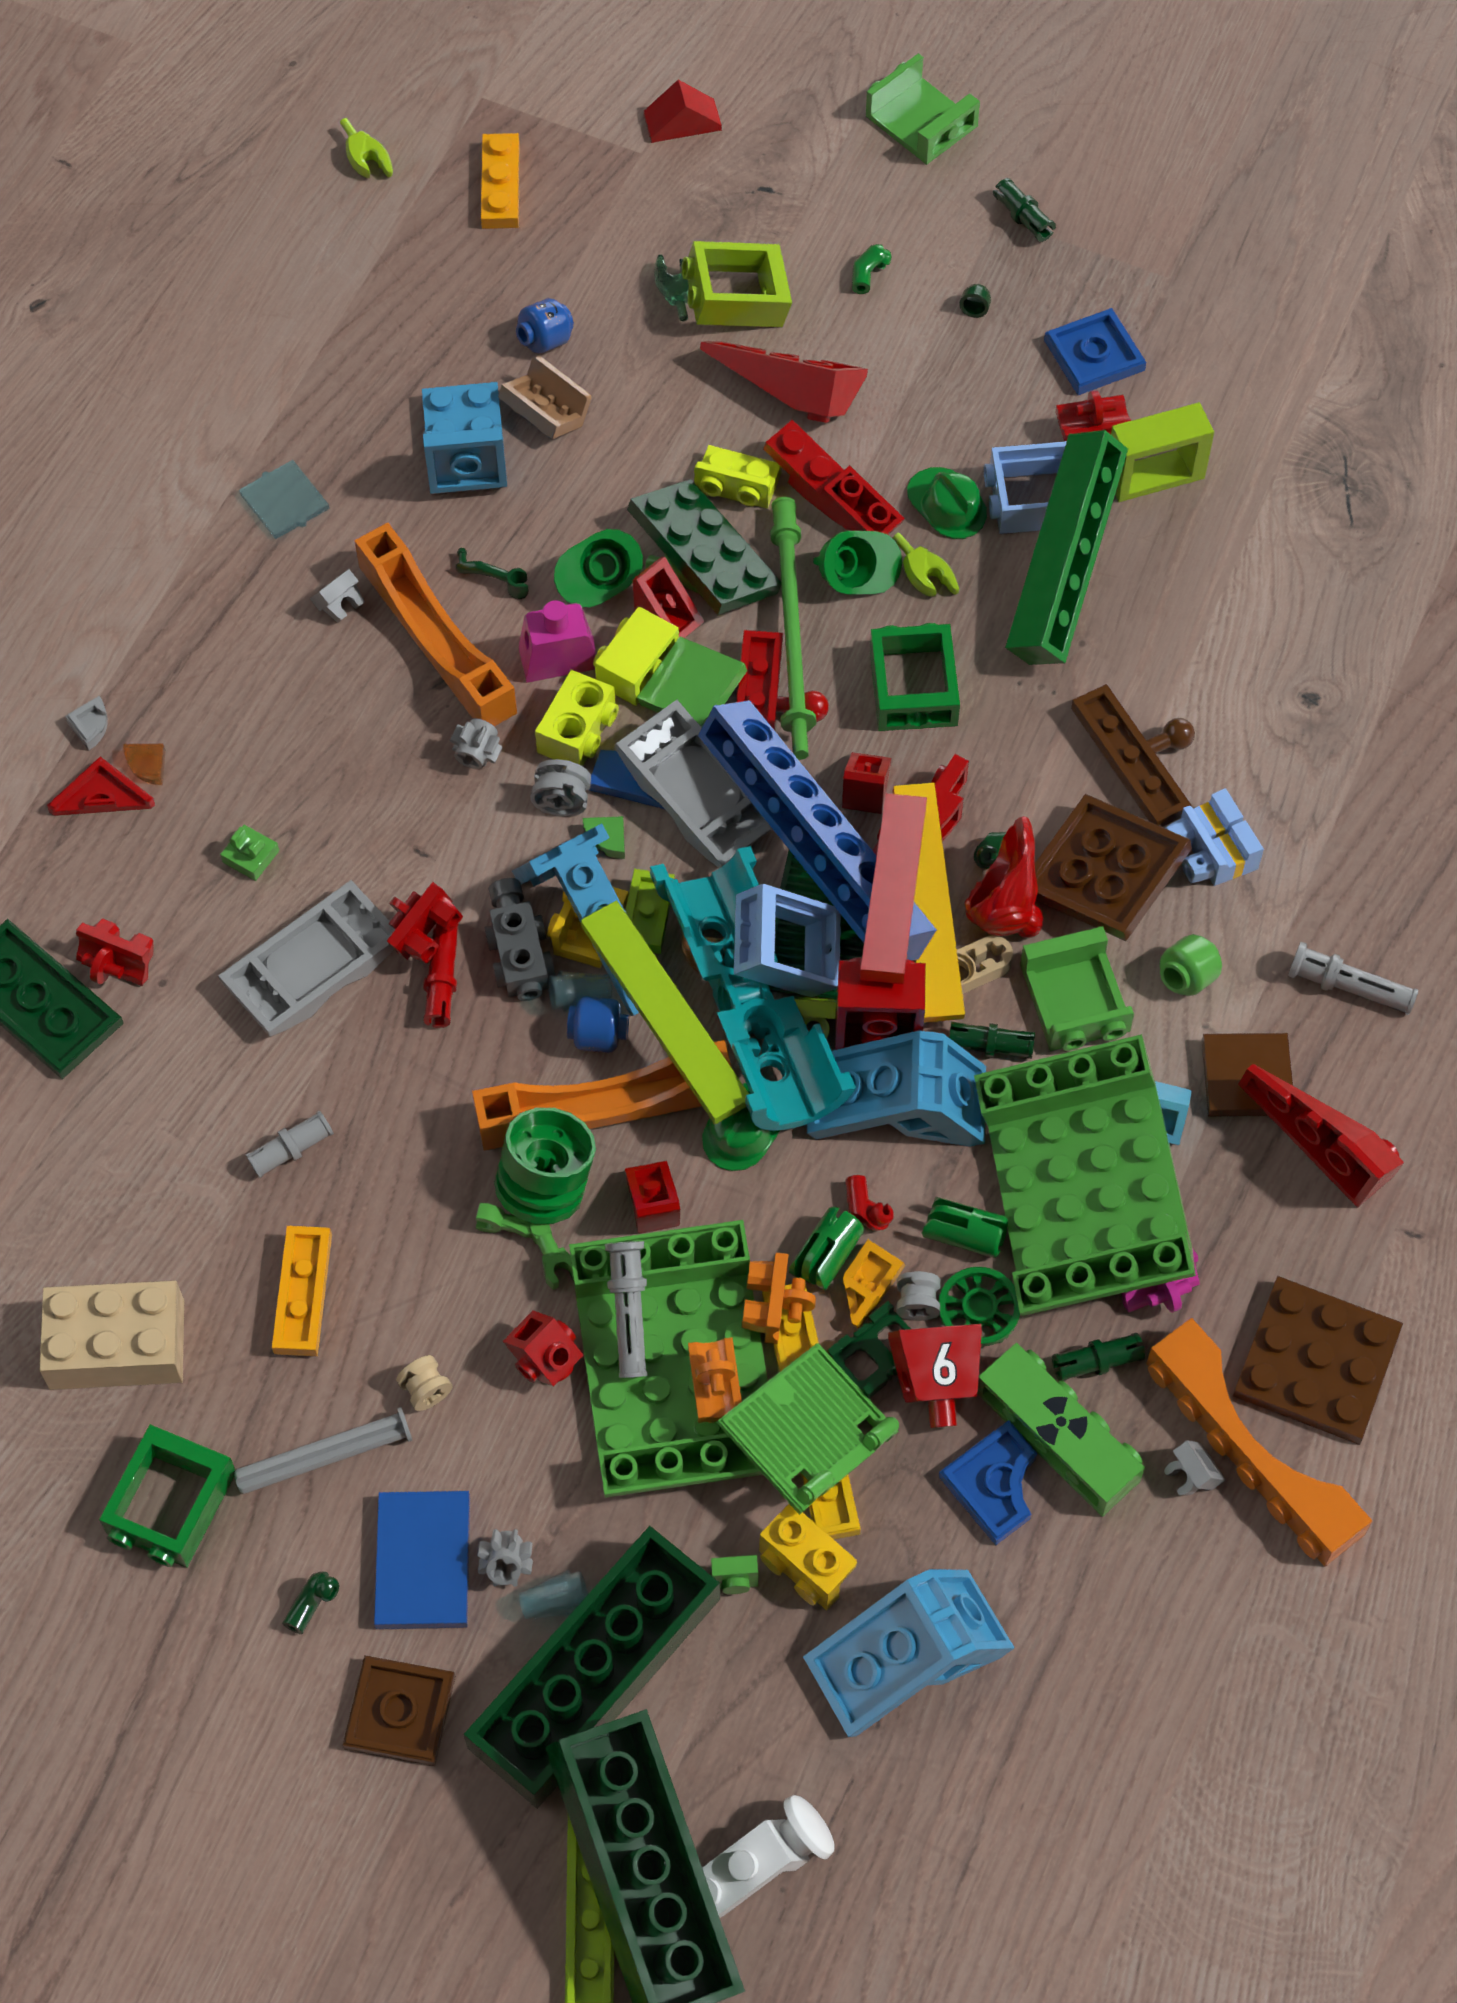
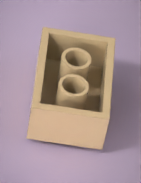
M177 1281L43 1288L40 1372L49 1390L183 1383L184 1298Z

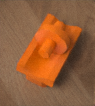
M776 1252L774 1262L750 1261L747 1289L771 1292L769 1303L745 1300L742 1328L766 1333L765 1343L778 1344L782 1308L789 1311L788 1322L797 1324L801 1322L802 1312L814 1310L816 1305L815 1295L804 1291L805 1280L802 1278H793L791 1289L784 1290L789 1254Z
M732 1337L710 1343H688L698 1423H715L742 1402Z

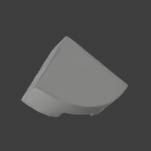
M100 696L65 716L69 726L88 750L95 747L106 732L108 717Z

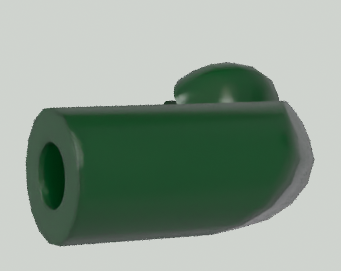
M991 832L980 842L973 856L977 866L983 869L990 868L998 856L1006 832Z
M324 1571L313 1573L296 1597L282 1624L292 1632L302 1635L322 1600L325 1602L332 1601L337 1596L340 1586L338 1580L329 1576Z

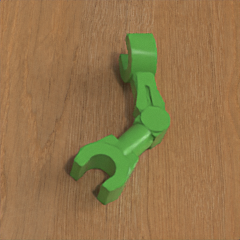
M480 1203L476 1216L477 1230L488 1233L506 1230L517 1233L524 1238H532L543 1254L542 1265L546 1284L553 1290L559 1287V1280L554 1272L560 1268L568 1270L574 1281L571 1256L563 1247L558 1248L549 1224H534L521 1220L516 1216L505 1214L504 1210L495 1205Z

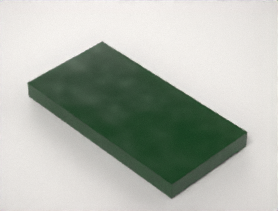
M7 919L0 925V1025L56 1075L64 1079L120 1028L124 1022L118 1013Z

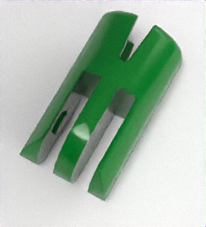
M935 1197L927 1217V1222L922 1230V1236L996 1258L1000 1253L998 1250L999 1246H1002L1004 1243L1008 1219L999 1214Z
M829 1207L789 1266V1273L792 1276L803 1278L806 1282L817 1285L824 1290H827L864 1233L862 1223L850 1212L844 1211L839 1218L836 1217L839 1207Z

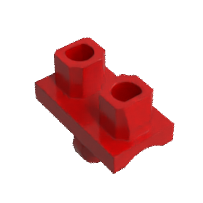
M1097 390L1088 393V400L1056 405L1055 413L1064 442L1067 441L1069 434L1106 430L1111 434L1112 426L1131 421L1127 413L1123 394L1101 398Z
M432 882L422 896L413 891L405 903L396 897L392 898L389 904L397 913L388 923L395 930L387 942L406 960L411 956L421 962L428 963L437 952L439 945L428 937L427 934L435 924H438L448 932L454 930L462 920L463 915L452 904L453 901L446 892Z
M103 918L94 926L82 922L76 929V936L79 939L76 960L91 968V981L103 984L109 976H113L143 986L148 980V967L154 950V941L151 937L138 933L130 941L120 938V929L117 925Z

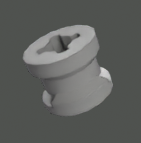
M921 1271L907 1272L898 1276L897 1290L901 1292V1299L897 1301L896 1313L904 1319L916 1321L930 1320L939 1316L940 1303L936 1300V1291L940 1289V1278L933 1273Z

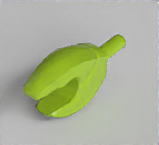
M343 118L340 124L349 136L345 144L346 155L353 169L359 175L370 178V171L366 161L374 160L378 163V167L383 170L384 174L388 178L393 175V167L385 147L362 130L356 132L349 120Z
M901 533L893 536L892 539L896 541L897 545L906 554L903 565L908 580L919 592L935 597V586L927 578L935 576L954 595L959 593L960 589L951 567L943 558L922 546L914 549Z

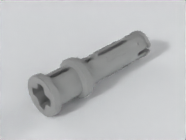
M1300 942L1287 977L1295 978L1300 976L1321 984V989L1332 990L1333 987H1336L1367 1000L1402 1011L1407 1015L1410 1014L1419 991L1418 989H1412L1378 975L1343 964L1344 959L1340 958V955L1334 954L1330 957L1308 949L1307 943Z
M644 1241L605 1244V1251L610 1252L611 1280L607 1281V1288L610 1289V1293L615 1294L619 1378L647 1376L641 1291H645V1286H647V1279L642 1277L640 1250L644 1248Z

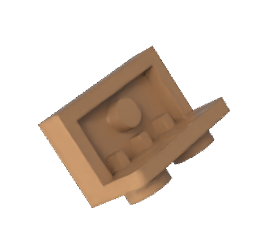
M541 356L532 358L527 375L502 384L498 396L514 412L522 415L539 428L543 434L552 439L581 428L592 399L587 391Z

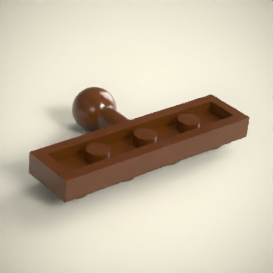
M1107 684L1072 700V711L1149 822L1163 827L1180 819L1184 807H1192L1189 800L1156 755V753L1169 747L1175 750H1183L1192 744L1195 738V730L1188 720L1174 718L1166 723L1163 733L1146 740Z

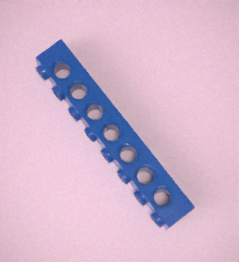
M750 700L713 706L698 734L699 738L864 943L876 854ZM915 902L907 959L909 960L920 958L937 931Z

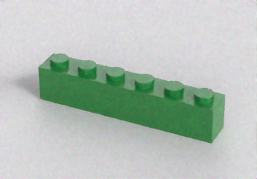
M1106 430L1068 435L1005 646L1007 650L1028 665L1064 664L1067 660L1128 452V448Z

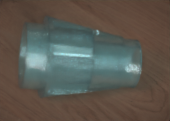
M559 971L558 976L549 977L548 990L553 1010L562 1009L564 1013L569 1012L570 1006H576L579 999L585 996L612 998V984L609 974Z
M566 1570L529 1588L527 1591L520 1592L519 1600L526 1620L534 1617L570 1615L588 1595V1591L581 1571L570 1573L569 1570Z

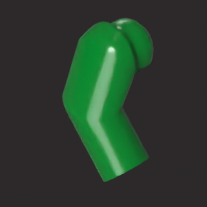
M871 245L854 261L853 292L857 294L868 293L871 285V271L875 267L885 269L886 265L890 264L892 259L891 252L888 249H884L883 245Z

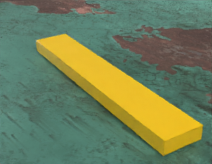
M935 783L893 786V794L927 797L914 902L937 931L920 958L914 960L915 963H926L924 1023L961 1020L965 1017V1008Z
M792 1284L785 1285L784 1290L791 1289ZM762 1291L763 1302H770L771 1292ZM782 1308L778 1344H773L779 1372L815 1344L819 1343L812 1311L802 1312L801 1322L795 1324L788 1322L789 1311ZM801 1473L803 1485H805L808 1480ZM847 1475L827 1493L819 1496L808 1507L811 1520L833 1539L860 1535L861 1533L849 1475Z

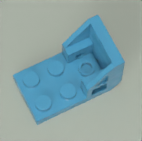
M498 382L422 389L425 422L423 443L430 494L508 487Z
M921 1030L833 1050L832 1053L840 1072L850 1073L856 1089L850 1098L839 1108L807 1124V1134L815 1139L890 1124L909 1137L968 1147L985 1144V1120L981 1114L974 1075L985 1073L986 1066L945 1034Z
M929 1569L907 1579L805 1654L803 1658L847 1736L854 1737L861 1734L928 1685H943L1002 1658L1015 1647L969 1570Z

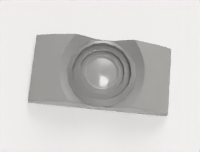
M675 700L617 742L614 748L640 788L659 802L670 814L685 840L706 859L720 868L734 856L737 849L751 846L771 831L772 828L699 738L698 734L702 729L701 726L680 702Z
M350 880L222 972L218 977L223 985L271 1037L311 1018L334 993L350 983L367 977L394 950L387 940L395 929L388 924L390 921Z

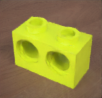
M571 670L535 730L537 753L551 759L568 760L581 766L584 765L588 757L593 758L600 746L601 733L605 726H612L618 714L619 705L615 704L614 686ZM586 704H592V705H594V706H592V707H582L583 705H586ZM568 735H575V736H577V737L571 738V739L564 738L565 736H568Z

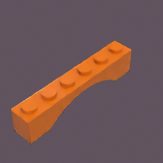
M387 522L354 540L359 568L473 719L487 721L495 727L516 715L517 706L514 686L494 660L479 651L454 624L427 584L408 547L392 526Z
M725 1040L714 1042L731 1066ZM669 1057L630 1073L599 1081L554 1086L513 1082L472 1091L483 1151L503 1147L510 1122L520 1113L534 1108H556L572 1113L585 1122L589 1129L702 1106Z
M1190 1318L1151 1348L1147 1365L1149 1366L1148 1371L1152 1379L1161 1388L1167 1387L1178 1399L1179 1409L1188 1420L1192 1422L1197 1421L1208 1433L1207 1439L1213 1449L1222 1456L1226 1454L1237 1466L1236 1471L1242 1482L1251 1490L1256 1488L1266 1499V1505L1271 1515L1279 1523H1287L1298 1536L1297 1542L1307 1556L1312 1559L1317 1558L1325 1567L1366 1535L1373 1520L1342 1486L1319 1481L1293 1470L1273 1457L1253 1438L1239 1419L1228 1396L1222 1372L1221 1349L1193 1318Z

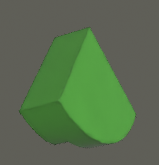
M623 816L583 818L584 832L602 823L609 836V839L596 845L598 849L604 851L605 855L609 857L625 859Z

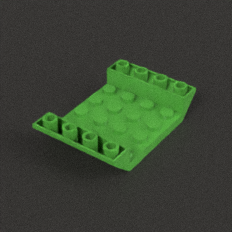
M1142 1034L974 1075L981 1114L989 1129L1005 1217L1008 1219L1007 1227L1016 1272H1012L1021 1316L1196 1276L1192 1244L1160 1099Z
M738 1220L569 1244L605 1498L762 1475L761 1471L716 1422L698 1423L688 1343H710L732 1337L741 1400H745L768 1382L760 1332L742 1328L745 1300L754 1301L753 1290L747 1289L750 1257L744 1221ZM644 1241V1248L640 1250L642 1277L647 1279V1286H645V1291H641L647 1376L619 1378L615 1294L610 1293V1289L607 1288V1281L611 1280L610 1252L605 1251V1244Z

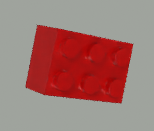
M853 958L849 961L839 960L835 1050L919 1030L923 1031L926 963H915L907 959L904 983L897 984L860 980L862 958Z

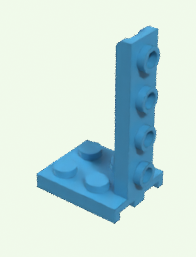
M602 823L512 870L514 877L520 880L521 884L530 880L533 887L556 876L580 922L583 918L616 900L623 908L596 857V854L599 853L596 845L609 839ZM593 945L628 1013L631 1016L638 1014V1010Z

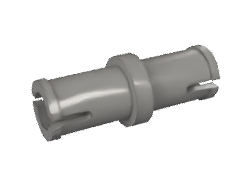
M318 1111L315 1115L288 1131L286 1128L281 1129L277 1132L278 1137L245 1155L258 1177L261 1178L265 1173L287 1160L293 1158L296 1161L301 1158L302 1151L334 1133L321 1111Z

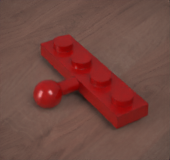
M744 630L741 662L745 664L748 671L738 684L737 702L750 700L775 731L776 712L785 713L787 710H790L789 697L778 696L783 633ZM818 691L805 692V709L814 712L816 722L821 721L826 717L829 710L827 698Z

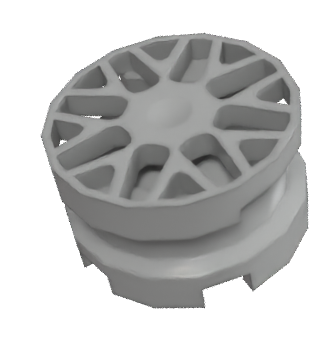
M553 759L539 763L535 770V784L530 795L533 805L539 810L554 816L571 817L583 813L588 801L585 791L589 790L591 786V774L588 770L568 760Z

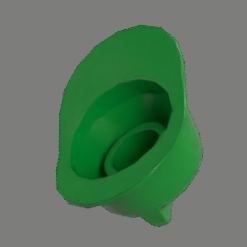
M930 467L919 471L910 479L907 486L908 499L913 507L939 534L951 539H965L974 536L983 528L987 519V507L980 496L976 483L971 478L944 467Z
M605 529L591 535L569 548L559 557L554 568V583L558 593L566 602L570 604L577 603L585 608L602 604L631 586L633 579L640 574L643 567V554L640 546L630 534L618 529Z
M877 531L840 532L823 545L818 557L813 558V563L819 566L822 578L836 592L843 594L883 593L894 586L900 576L903 564L901 550L896 541L889 535Z
M744 1083L743 1086L746 1088V1090H747L748 1093L750 1094V1091H749V1089H748V1087H747V1084ZM745 1107L717 1124H714L711 1118H709L702 1134L703 1149L708 1159L719 1168L729 1171L746 1170L756 1165L764 1157L781 1130H764L757 1127L751 1119L750 1112Z

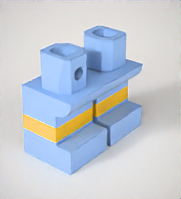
M1226 788L1212 794L1210 801L1196 808L1191 806L1184 807L1181 819L1165 828L1191 841L1194 854L1186 857L1182 863L1184 873L1190 883L1210 879L1212 884L1216 886L1259 868L1264 848L1247 821H1243L1242 813Z

